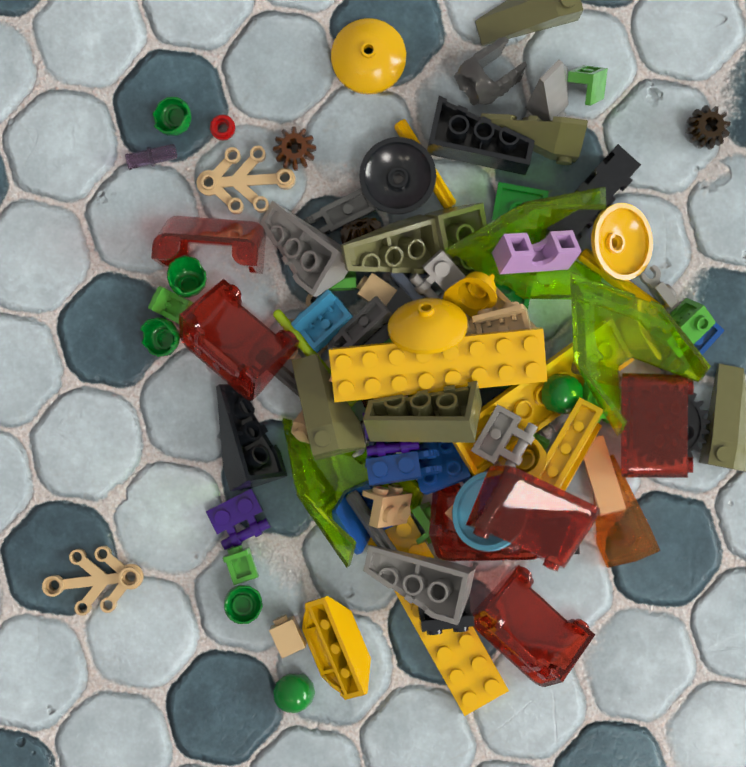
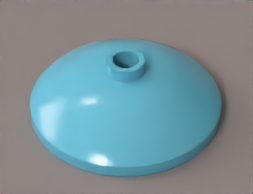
M487 471L470 478L456 495L452 510L455 530L461 540L474 549L487 552L503 549L513 543L523 531L528 517V500L522 486L511 476L498 471ZM500 511V516L495 519L496 512Z

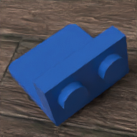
M424 442L419 444V450H413V452L418 451L419 453L436 449L439 450L440 454L435 459L419 461L420 469L432 465L442 467V473L422 476V479H417L420 491L424 495L459 482L465 484L473 477L452 442Z
M369 480L345 490L332 510L334 524L341 529L345 536L346 544L350 549H353L356 555L364 551L371 536L347 502L346 496L350 492L357 490L372 511L373 499L362 496L363 490L373 489V486L369 485ZM393 526L382 527V528H383L384 530H386V529L391 528V527H393Z

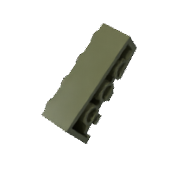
M468 382L467 387L455 388V385L445 386L444 391L428 393V390L417 391V394L411 397H404L401 394L368 400L363 422L370 442L475 443L482 406L478 382Z

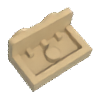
M519 302L504 304L503 309L493 311V308L482 309L478 311V315L471 317L472 322L476 326L477 334L531 328L528 310L524 304H519Z
M388 484V487L373 486V489L363 490L362 496L373 499L369 526L382 528L407 523L411 513L412 493L403 491V487L396 484Z

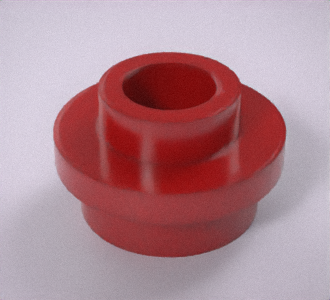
M218 115L210 123V131L218 140H228L235 133V123L227 115ZM225 124L228 126L225 132L219 131L221 125Z

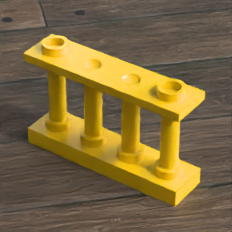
M579 397L547 453L545 470L539 477L533 479L527 488L528 491L533 493L530 502L553 514L602 427L598 421L604 409Z

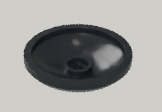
M404 137L388 138L375 144L364 156L359 173L360 185L367 200L378 210L395 215L407 214L424 205L432 195L436 183L435 164L430 153L418 142ZM400 175L403 177V181L395 183L394 177Z

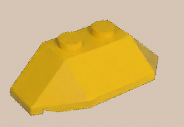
M329 596L308 601L305 603L302 631L321 677L332 688L340 692V696L345 700L366 695L368 693L371 657L352 611Z

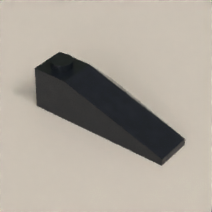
M240 383L217 385L222 461L229 490L251 489L288 476L280 450L277 445H272L266 435V432H268L264 424L260 425L255 417V408Z

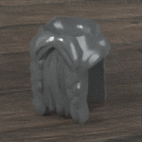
M507 37L499 38L494 43L475 53L473 57L463 62L458 72L454 75L459 89L465 92L473 106L493 103L498 97L503 96L511 87L522 80L527 66L526 62L521 63L496 82L491 80L483 70L486 65L501 56L503 49L509 41Z

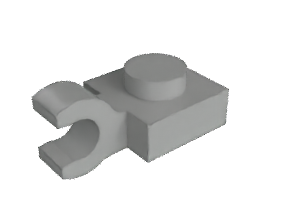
M656 265L651 266L650 270L654 274L653 278L649 279L644 273L639 278L642 283L650 288L649 292L656 301L664 306V310L669 309L679 302L675 297L677 294L669 284L665 285L664 282H660V269Z

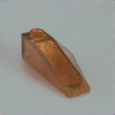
M611 454L610 458L626 509L600 516L593 495L594 520L597 534L596 544L607 568L635 562L660 551L653 532L614 454Z

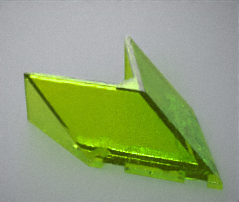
M606 187L523 202L445 249V252L452 257L457 256L464 260L469 267L478 272H483L487 275L493 273L495 275L494 282L501 286L504 284L523 299L602 300L601 275L576 260L568 270L500 274L492 252L503 234L527 233L531 244H535L546 238V228L579 209H606Z
M570 271L574 364L600 408L604 409V415L618 436L622 433L627 423L621 414L620 365L634 358L696 382L704 378L711 366L662 304L652 300L648 302L635 297V294L596 280L595 282L580 277V274Z
M282 418L296 495L347 568L351 565L357 542L332 519V510L345 490L368 480V473L365 468L367 450L365 449V452L357 457L352 456L356 452L352 451L315 461L310 444L297 440L291 433L292 420ZM416 479L390 483L403 487V491L412 493L411 511L418 505H421L424 494L420 491ZM388 484L377 485V486L388 487Z

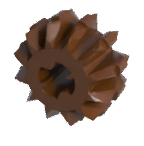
M293 126L291 134H288L287 130L283 129L282 134L284 138H275L276 143L279 145L274 146L273 151L278 153L276 156L277 162L284 161L283 167L285 169L289 168L292 163L294 171H298V164L300 163L304 168L308 167L305 159L314 161V155L310 152L316 151L317 148L316 145L311 144L314 141L313 136H306V129H301L299 134H297L296 127ZM292 145H298V153H292Z

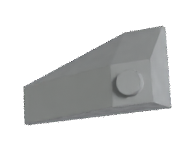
M558 60L539 79L525 107L533 116H538L543 121H553V116H566L564 111L568 106V68L561 60Z
M272 201L260 224L272 244L279 249L283 256L281 259L285 265L290 267L294 274L292 277L295 282L313 297H317L343 280L348 271L345 269L341 245L278 203Z
M369 545L363 571L387 588H392L401 594L409 603H414L423 609L424 613L431 618L458 625L470 595L475 568L450 561Z

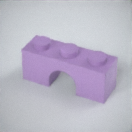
M573 230L550 231L545 239L535 244H531L527 233L503 234L492 254L499 273L512 274L568 270L582 251Z

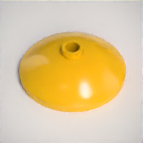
M372 18L359 19L346 25L336 36L331 49L332 67L339 81L348 89L360 94L381 93L391 88L404 71L406 64L405 44L400 34L388 23ZM369 47L373 49V53L366 54L364 50Z
M628 203L612 204L603 209L593 225L591 234L592 252L599 268L610 278L630 280L639 276L648 266L653 250L652 232L644 214L638 208Z
M421 298L410 301L397 309L388 322V334L391 341L400 349L414 354H435L446 351L457 345L464 338L468 329L467 317L464 311L454 303L440 298Z

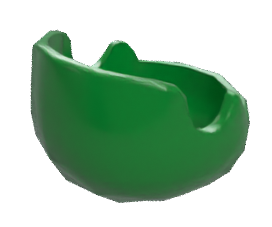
M166 97L161 100L152 113L155 129L167 136H178L186 132L192 118L187 102L178 97Z
M190 256L178 257L168 266V283L177 295L190 298L198 295L205 288L207 281L206 271L197 258Z
M165 318L147 319L140 328L143 332L141 343L154 356L164 357L171 355L179 345L180 334L172 321Z
M552 375L544 383L541 391L542 402L546 409L559 414H570L579 397L583 399L581 383L575 377L568 375Z
M249 585L233 587L224 599L226 616L237 624L251 623L258 618L263 607L259 591Z
M289 673L276 682L273 690L275 704L287 713L303 711L312 703L315 695L313 682L305 674Z

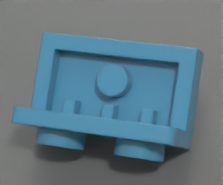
M326 290L306 310L300 312L296 319L291 322V325L302 334L311 348L318 353L339 333L338 330L353 315L339 297L330 290Z

